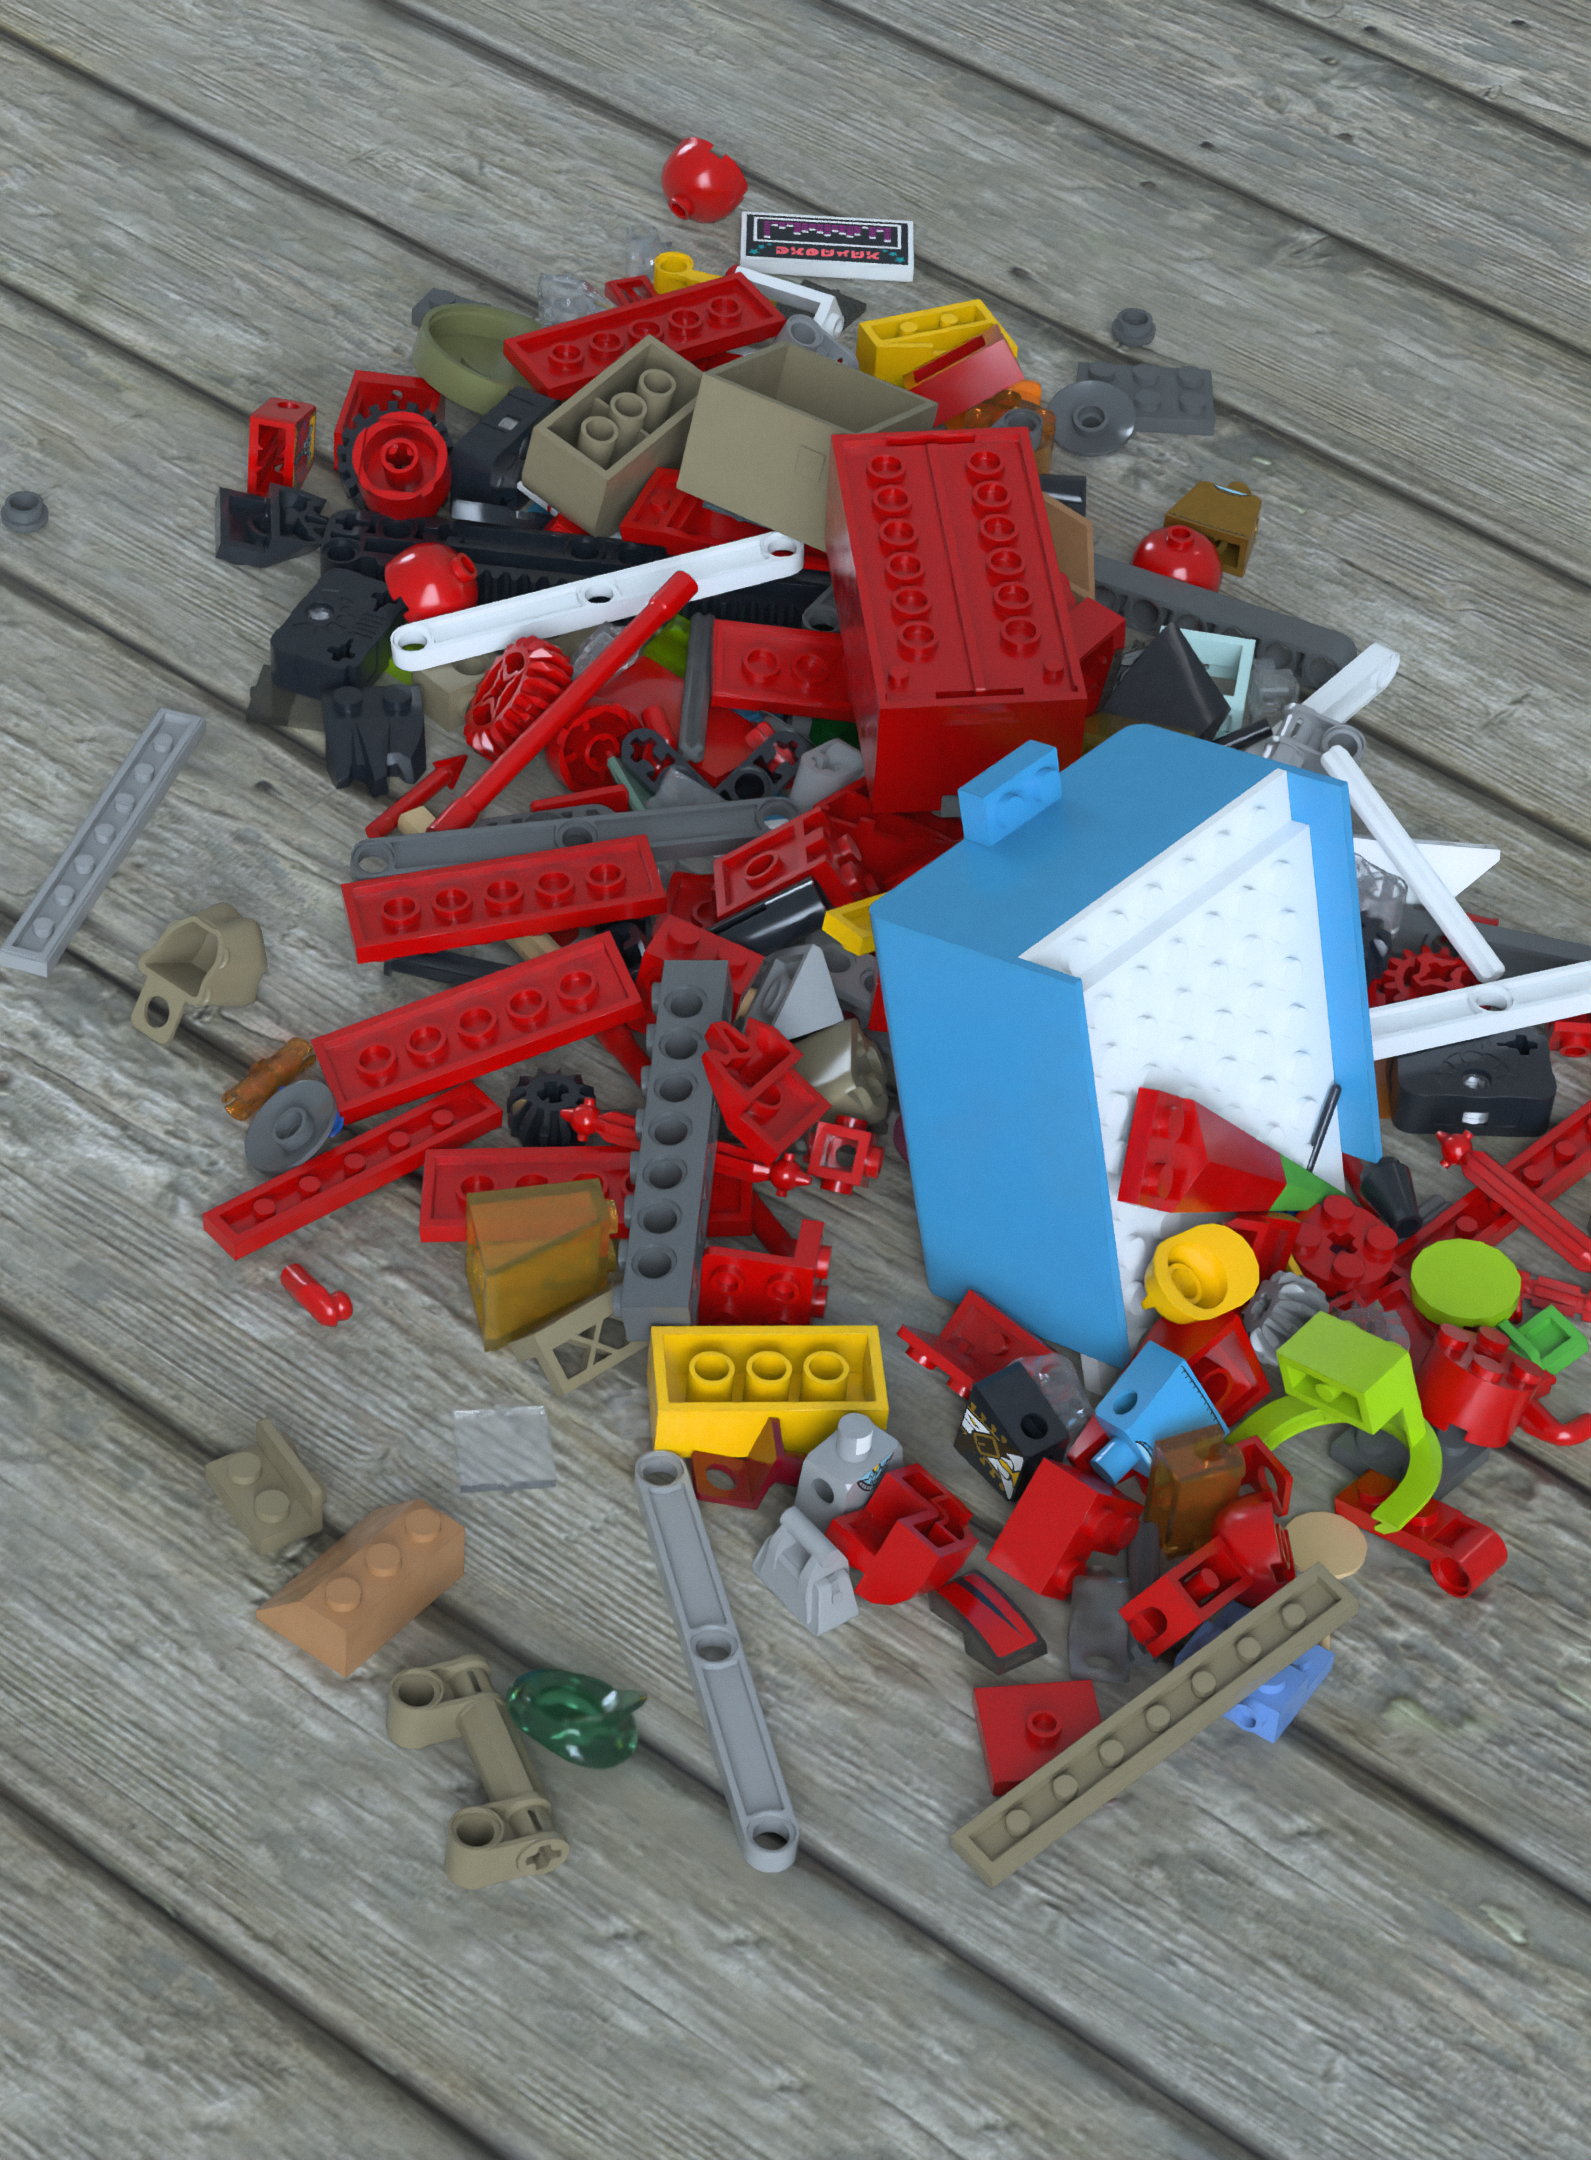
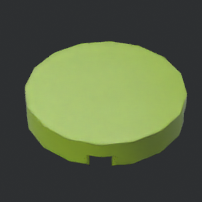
M1461 1238L1443 1240L1422 1249L1413 1261L1409 1281L1411 1288L1410 1297L1414 1306L1428 1320L1438 1325L1444 1323L1451 1324L1460 1329H1463L1464 1326H1478V1332L1482 1326L1495 1328L1499 1322L1505 1318L1508 1320L1517 1309L1521 1277L1515 1264L1500 1250L1480 1241Z

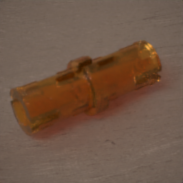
M292 1037L270 1058L266 1060L260 1058L250 1067L249 1074L222 1095V1103H228L234 1097L236 1098L224 1107L228 1114L239 1121L247 1120L260 1106L278 1092L281 1085L288 1086L293 1079L315 1064L316 1055H309L306 1059L302 1060L313 1051L312 1046L303 1038Z

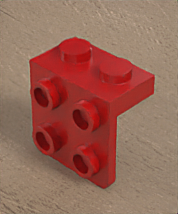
M668 914L644 951L635 983L646 1015L626 1023L630 1028L645 1035L647 1025L656 1024L657 1015H654L652 1011V985L654 982L662 981L664 960H728L734 992L731 1025L734 1027L740 1004L759 975L765 956Z
M802 1219L794 1258L719 1246L707 1247L702 1257L698 1326H813L814 1318L824 1319L829 1286L819 1285L820 1279L828 1280L832 1259V1246L823 1245L825 1222Z
M973 1290L968 1291L939 1336L902 1324L896 1333L909 1344L905 1353L910 1358L929 1370L934 1371L937 1366L947 1373L950 1377L946 1385L967 1400H969L974 1383L1017 1361L1024 1366L1039 1387L1060 1356L1058 1351L982 1294Z

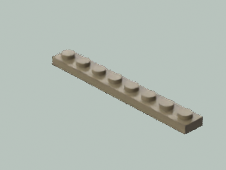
M1319 1561L951 1834V1848L990 1889L994 1888L1355 1616L1359 1610V1599Z

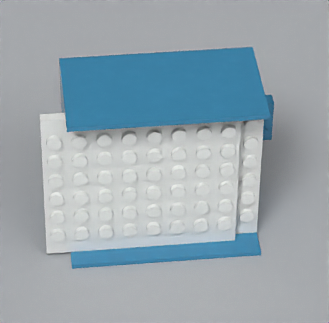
M1134 724L1121 729L1061 772L1059 771L1057 748L1030 739L957 789L964 839L877 899L869 908L928 1289L932 1294L959 1305L969 1290L979 1292L1036 1336L1079 1352L1085 1389L1101 1396L1110 1391L1154 1323L1162 1317L1155 1308L1143 1310L1141 1302L1147 1296L1144 1276L1148 1264L1153 1259L1156 1247L1167 1238L1198 1225L1216 1223L1235 1213H1170L1141 1208L1117 1201L1139 1087L1160 1090L1178 1097L1195 1100L1304 1169H1307L1314 1147L1311 1146V1142L1332 1085L1339 1084L1342 1091L1312 1174L1346 1194L1342 1152L1375 1164L1383 1157L1348 782L1151 724Z

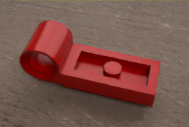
M1371 1468L1334 1498L1335 1514L1341 1515L1356 1526L1429 1560L1431 1573L1436 1583L1453 1597H1468L1507 1562L1506 1546L1493 1529L1463 1515L1462 1511L1432 1497L1400 1531L1388 1534L1376 1531L1374 1525L1379 1521L1373 1519L1371 1513L1397 1489L1400 1482Z

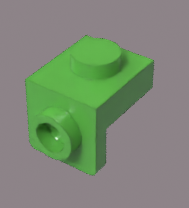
M1552 1304L1517 1329L1506 1318L1496 1325L1497 1330L1510 1339L1509 1349L1522 1358L1536 1363L1543 1370L1546 1369L1553 1375H1556L1589 1351L1587 1338Z

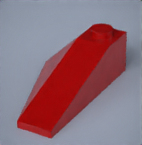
M1232 1310L1210 1320H1200L1189 1324H1176L1162 1316L1154 1323L1132 1356L1131 1361L1120 1374L1121 1376L1142 1348L1151 1340L1185 1359L1228 1428L1234 1425L1272 1391L1240 1316ZM1095 1413L1066 1456L1071 1466L1092 1472L1100 1477L1091 1466L1090 1460L1110 1439L1095 1418ZM1131 1469L1115 1485L1135 1476V1470Z

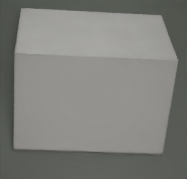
M814 944L783 948L775 952L738 1030L745 1036L746 1022L749 1017L775 1027L788 1040L844 1021L822 948Z

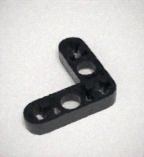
M635 729L627 734L622 742L620 758L625 770L663 808L725 802L719 799L722 795H725L728 801L741 800L735 792V784L743 777H753L760 781L764 791L761 798L776 797L795 779L801 756L807 752V746L802 737L794 732H776L763 742L715 789L658 733L651 729ZM637 743L641 747L646 746L648 743L653 745L654 748L651 756L660 767L663 766L666 759L672 763L661 771L655 782L649 778L654 775L655 768L647 760L642 759L638 763L632 760L634 756L633 744ZM778 745L781 749L785 750L792 746L795 749L793 755L795 764L791 766L786 761L781 763L773 771L772 777L779 780L776 784H773L767 772L755 764L761 761L764 769H766L775 759L777 752L774 747ZM672 776H684L690 781L693 788L690 797L682 801H675L666 795L664 783Z

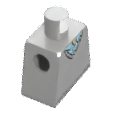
M860 1413L844 1415L839 1420L838 1430L813 1449L803 1461L794 1506H797L824 1534L833 1518L864 1509L886 1472L903 1467L902 1445L897 1439L874 1425L867 1416Z

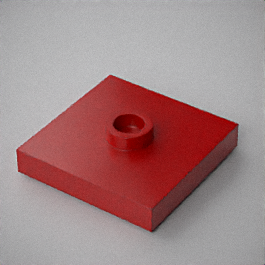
M1092 1680L973 1689L972 1705L992 1796L1005 1795L1102 1723Z

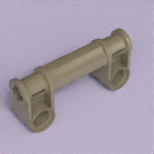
M477 1654L463 1655L450 1661L424 1667L407 1668L398 1672L392 1678L389 1685L386 1720L388 1736L394 1743L404 1748L422 1749L431 1744L461 1737L464 1740L490 1803L479 1806H467L457 1810L451 1816L447 1829L444 1868L445 1874L451 1882L459 1887L470 1890L482 1889L491 1884L528 1875L536 1876L551 1872L568 1858L570 1852L566 1837L556 1832L550 1818L552 1813L550 1800L541 1785L508 1710L505 1698L495 1693L490 1682L492 1675L490 1664L486 1658ZM469 1672H472L473 1675H471V1676L469 1677V1676H468V1673H469Z

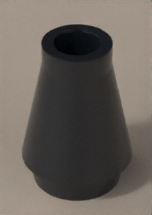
M1382 1157L1377 1164L1370 1162L1366 1165L1360 1174V1193L1397 1234L1398 1238L1410 1237L1417 1233L1423 1226V1219L1418 1210L1409 1167L1400 1163L1394 1157Z

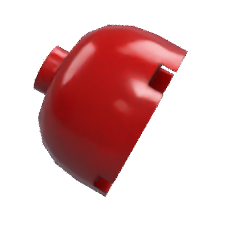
M697 137L684 138L669 155L663 165L661 185L668 201V206L677 217L684 220L690 219L697 223H715L725 219L745 198L743 195L748 191V184L742 171L727 154L720 159L710 152L714 146L712 143Z
M1175 525L1152 531L1138 543L1130 565L1219 593L1222 582V564L1219 553L1208 537L1187 526Z
M438 542L417 543L400 552L385 565L384 577L388 591L393 601L402 597L404 603L409 608V611L403 614L408 623L473 608L478 605L477 569L466 554L458 553L449 546Z
M592 697L544 747L546 764L557 781L574 793L613 786L615 784L606 764L608 763L607 759L613 756L621 759L620 752L624 738L633 730L643 727L633 713L616 702ZM635 743L632 745L634 748L632 760L637 763L638 756L641 757L644 747Z
M1272 1488L1248 1493L1232 1499L1219 1509L1210 1528V1541L1219 1535L1255 1582L1233 1600L1243 1606L1254 1609L1297 1577L1288 1530H1283L1281 1523L1275 1524L1273 1514L1282 1513L1283 1511L1277 1494Z

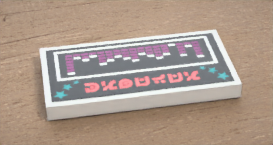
M742 211L740 266L762 274L913 282V221Z

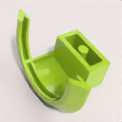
M1320 1310L1276 1351L1285 1392L1289 1395L1279 1398L1254 1412L1224 1439V1443L1226 1446L1257 1435L1272 1452L1281 1443L1300 1432L1334 1423H1349L1372 1435L1380 1429L1388 1432L1397 1438L1410 1454L1409 1466L1404 1479L1397 1489L1371 1513V1516L1379 1521L1374 1525L1376 1531L1382 1534L1398 1532L1431 1499L1440 1482L1443 1468L1442 1451L1438 1437L1422 1414L1421 1401L1418 1396L1409 1351L1394 1341L1383 1340L1360 1329L1351 1321L1340 1320Z

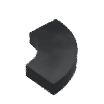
M463 500L453 502L451 518L456 521L543 530L554 516L537 512L509 509L510 507Z

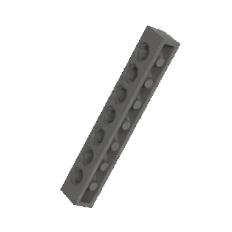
M664 960L662 981L654 982L652 985V1011L654 1015H657L656 1024H648L646 1031L647 1054L652 1056L651 1065H643L641 1070V1093L643 1098H647L646 1107L637 1108L635 1118L636 1139L641 1141L640 1151H632L630 1156V1180L632 1184H636L635 1194L626 1195L624 1221L626 1228H630L629 1239L620 1240L618 1252L620 1273H624L623 1284H615L613 1289L614 1318H623L627 1341H649L651 1326H697L702 1257L706 1247L721 1110L708 1081L701 1057L704 1052L710 1050L704 1035L711 1023L726 1021L731 1025L734 992L728 960Z

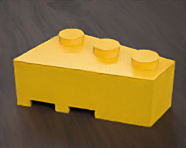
M981 299L859 322L856 357L859 362L860 371L905 389L903 375L996 324L1000 327L1016 359L1018 346Z

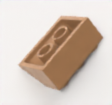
M420 1498L374 1509L257 1609L256 1619L347 1678L464 1575L465 1527Z

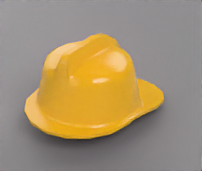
M1215 1223L1198 1225L1167 1238L1156 1247L1153 1259L1146 1269L1144 1286L1147 1296L1141 1302L1143 1310L1155 1308L1165 1319L1176 1324H1189L1200 1320H1210L1242 1306L1254 1296L1259 1284V1265L1255 1254L1241 1235L1229 1227Z

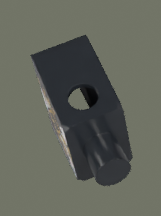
M1017 1361L973 1384L953 1447L1006 1501L1016 1502L1020 1500L1043 1458L1062 1463L1070 1441V1435L1024 1366Z

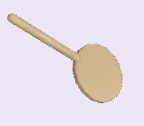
M1325 1511L1307 1512L1294 1517L1284 1528V1530H1288L1295 1569L1301 1573L1319 1561L1337 1579H1342L1354 1574L1364 1564L1368 1549L1365 1535L1354 1523L1341 1515ZM1330 1634L1318 1643L1319 1646L1329 1651Z

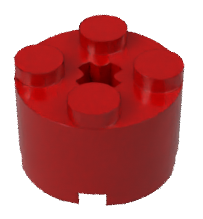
M399 411L378 417L379 421L372 424L367 430L365 427L358 434L352 450L355 476L361 496L368 509L395 520L433 517L448 496L452 484L450 460L442 435L432 426L430 421L415 413Z
M1444 1323L1440 1325L1414 1378L1421 1401L1422 1414L1429 1423L1444 1432L1447 1431L1451 1423L1467 1431L1463 1439L1464 1441L1483 1447L1500 1448L1506 1446L1511 1436L1515 1433L1539 1386L1544 1371L1536 1363L1522 1358L1509 1349L1510 1339L1496 1329L1482 1326L1475 1333Z

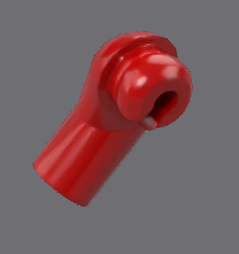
M655 705L644 709L641 713L644 728L658 733L677 752L678 745L664 708ZM648 743L644 746L640 760H647L655 768L654 775L649 777L655 782L661 771L672 763L666 759L663 766L660 767L651 756L654 746Z
M290 1264L283 1269L280 1275L282 1286L320 1325L336 1327L338 1321L348 1320L352 1316L353 1306L347 1293L338 1290L329 1295L328 1291L301 1264Z

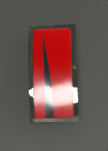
M977 1569L947 1581L941 1588L927 1593L930 1611L963 1633L966 1654L998 1676L1048 1653L1045 1640L1024 1612L1000 1587Z

